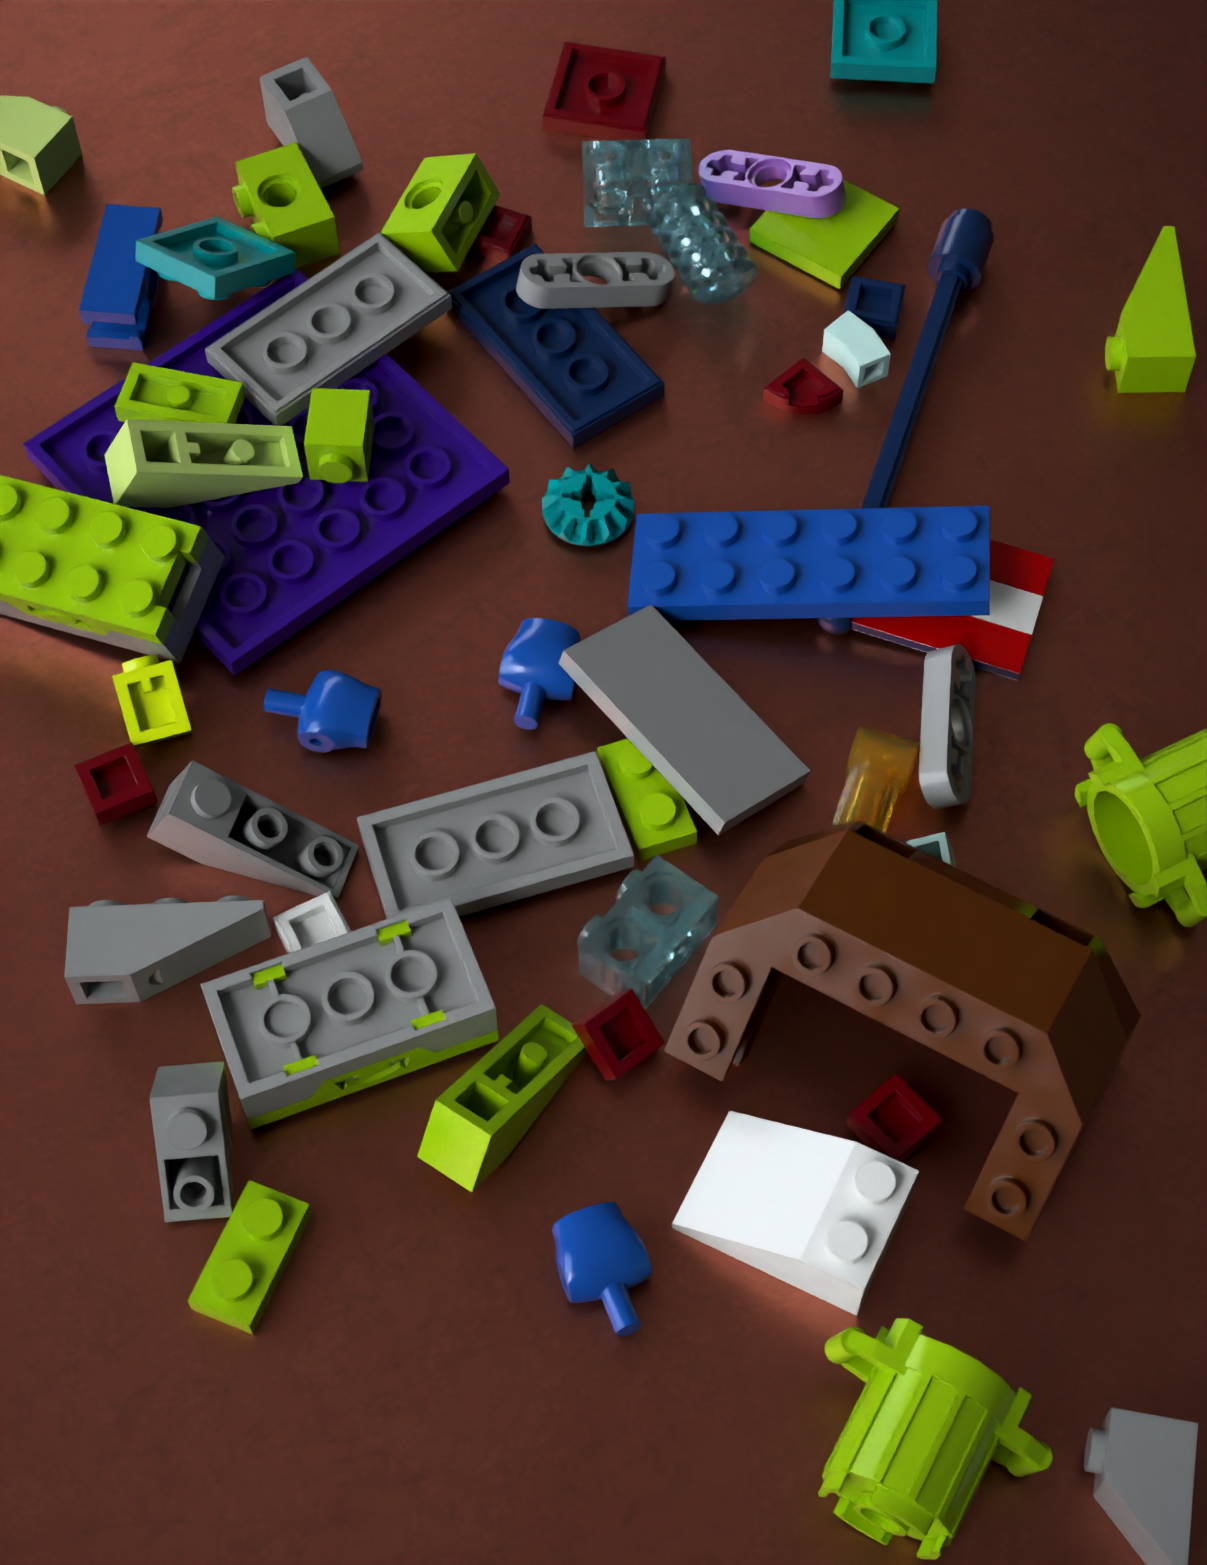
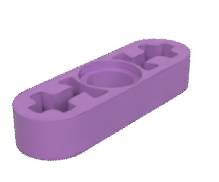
M726 149L709 154L700 162L698 167L704 195L714 202L810 218H825L839 212L847 200L841 171L837 167L828 164ZM772 180H784L782 183L772 187H760L762 184Z

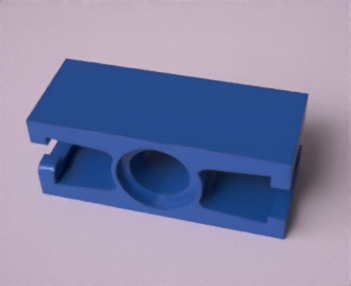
M106 205L79 307L82 322L91 325L86 335L89 346L144 350L161 277L157 271L136 262V240L158 234L163 222L161 208Z

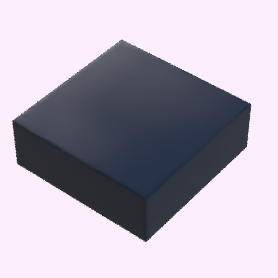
M852 276L843 314L849 310L872 327L879 337L895 339L906 285Z

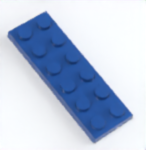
M990 505L636 514L627 606L629 616L649 605H652L667 621L990 615Z

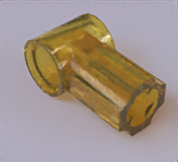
M860 725L846 767L845 777H847V781L834 813L831 828L860 820L887 834L899 794H905L909 785L920 741Z

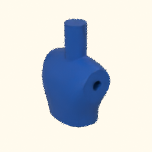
M545 618L524 619L520 624L517 634L505 649L500 666L498 684L521 694L514 717V723L520 728L531 730L537 727L545 699L567 701L572 700L574 697L577 683L558 664L563 650L581 641L579 632L570 625Z
M323 670L317 674L306 695L268 688L264 699V711L299 718L297 730L299 743L311 751L324 753L348 747L368 749L379 716L382 691L348 674L335 670Z
M604 1202L585 1207L559 1219L552 1227V1234L556 1244V1264L569 1302L583 1303L602 1299L616 1336H627L639 1330L642 1325L628 1290L648 1279L652 1274V1268L646 1247L638 1232L626 1221L615 1202Z

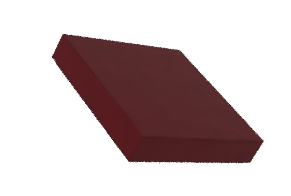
M565 42L543 112V130L645 145L666 71V57Z

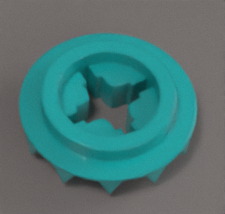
M591 462L585 470L573 471L567 466L561 478L557 480L549 479L547 492L542 498L543 517L549 529L562 540L581 546L601 545L616 539L629 527L635 510V501L631 493L630 483L622 482L618 479L613 468L606 472L598 471ZM586 492H592L595 495L596 501L593 510H590V517H585V510L582 509L581 504L583 495Z

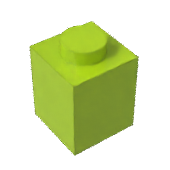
M312 388L304 440L310 480H325L331 483H344L347 481L368 482L375 428L370 390Z

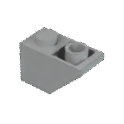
M307 57L259 77L267 124L283 146L297 143L320 189L364 170L363 162L332 89Z
M225 1061L158 1067L149 1099L165 1223L230 1217L234 1210L232 1121Z

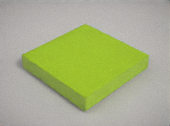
M843 180L847 200L839 212L825 218H810L766 210L750 228L749 242L841 289L897 223L899 208Z

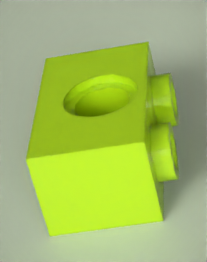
M296 142L235 162L239 185L232 187V193L241 217L246 218L250 216L254 223L250 225L251 232L295 251V268L340 254L335 216Z
M476 153L425 157L380 233L425 273L458 271L497 202L500 192Z

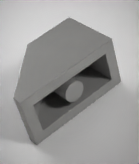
M1111 1407L1099 1429L1090 1428L1087 1436L1084 1470L1095 1473L1093 1497L1146 1565H1188L1198 1423Z

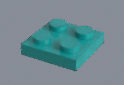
M937 0L833 1L830 78L934 84L937 63Z
M218 216L136 240V262L157 271L158 275L163 279L178 281L197 290L199 296L210 300H224L229 298L231 293L249 287L267 286L271 283V280L292 274L295 269V251Z

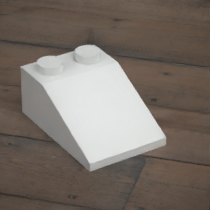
M729 1111L672 1223V1228L857 1316L911 1200L919 1170L855 1141Z

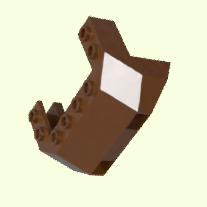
M860 820L788 840L762 860L713 934L664 1051L723 1081L727 1077L732 1063L739 1066L747 1058L782 975L785 973L1018 1092L1015 1102L963 1209L1026 1241L1042 1214L1096 1101L1117 1067L1141 1017L1101 938Z

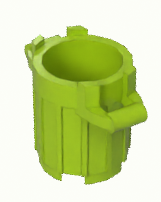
M1112 723L1104 724L1084 745L1085 754L1090 758L1094 771L1088 773L1089 779L1076 785L1074 796L1080 808L1087 805L1092 830L1102 853L1115 873L1134 891L1128 895L1136 907L1146 908L1165 899L1169 907L1176 914L1180 924L1185 927H1193L1207 918V882L1201 872L1207 869V728L1139 760L1123 737L1121 729Z
M896 1318L891 1330L881 1326L875 1339L867 1336L858 1327H849L827 1340L824 1347L825 1354L831 1362L841 1364L848 1371L866 1382V1385L824 1467L825 1470L822 1474L824 1482L818 1495L819 1497L826 1498L828 1493H836L840 1499L833 1513L856 1530L877 1542L888 1546L893 1535H907L923 1541L917 1552V1558L937 1560L945 1545H951L990 1460L1006 1466L1009 1472L1017 1477L1043 1471L1051 1465L1053 1457L1050 1448L1020 1428L1031 1406L1032 1395L1021 1387L1016 1395L1015 1391L998 1374L980 1361L950 1345L920 1335L923 1326L911 1319Z

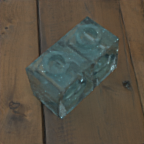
M690 138L582 141L584 227L691 224L693 173Z
M658 855L655 856L643 872L635 869L625 878L616 894L617 902L604 917L600 914L593 916L582 929L577 940V946L579 947V974L610 996H613L620 990L632 988L645 1010L717 925L718 895ZM665 903L675 907L677 910L671 914L660 915L652 912L649 908L655 904ZM618 949H630L639 956L630 961H619L612 958L610 954Z

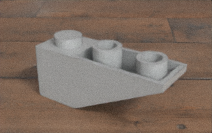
M193 760L169 785L146 836L203 865L315 896H320L330 891L334 900H337L359 847L358 844Z
M231 895L222 897L217 902L189 903L179 898H162L153 904L124 905L118 901L100 900L91 903L89 906L69 907L64 978L76 1005L142 1002L270 938L271 926L264 900H252L245 896Z

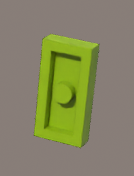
M132 362L114 407L118 421L125 422L127 419L235 424L245 399L242 382Z
M628 738L597 747L598 759L637 861L696 844L697 830L683 797Z
M248 1180L188 1299L191 1309L253 1335L312 1215L310 1204Z

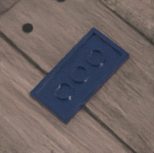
M535 243L449 290L448 293L451 295L452 309L450 310L571 447L574 448L664 396L665 383L596 308L542 309L525 303L518 296L516 284L523 260L530 255L544 253Z

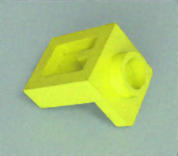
M148 655L124 662L122 664L124 673L113 675L112 678L130 742L133 743L134 748L192 733L172 660L159 663L157 655Z

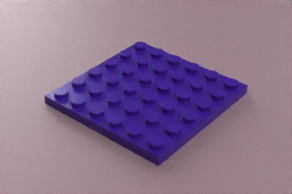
M295 268L294 273L281 277L146 365L225 379L207 362L205 348L308 279ZM385 354L336 388L370 390L375 428L368 482L347 481L344 483H331L325 480H310L304 448L308 407L282 425L292 426L303 475L299 483L172 508L128 507L201 526L225 558L193 633L234 676L510 483L509 469L388 354ZM126 378L23 443L27 457L58 490L114 504L105 453L125 423L118 421L114 406ZM246 398L244 399L235 424L273 425Z

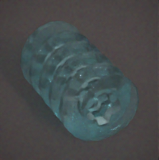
M688 183L672 188L659 198L650 214L649 226L665 253L669 255L671 263L678 270V274L685 285L688 286V290L696 301L703 304L727 302L742 294L752 284L757 275V267L751 258H747V251L742 243L737 242V236L732 228L727 227L728 222L723 214L717 212L718 207L711 197L705 196V187L697 183Z

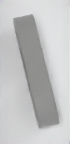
M651 252L533 254L526 257L521 264L516 291L525 303L542 309L657 306L666 301L675 272L667 259ZM583 276H596L605 280L608 284H595L586 280Z
M960 644L927 652L924 660L919 781L923 796L933 809L965 804L970 800L972 792L976 676L971 657L965 647Z

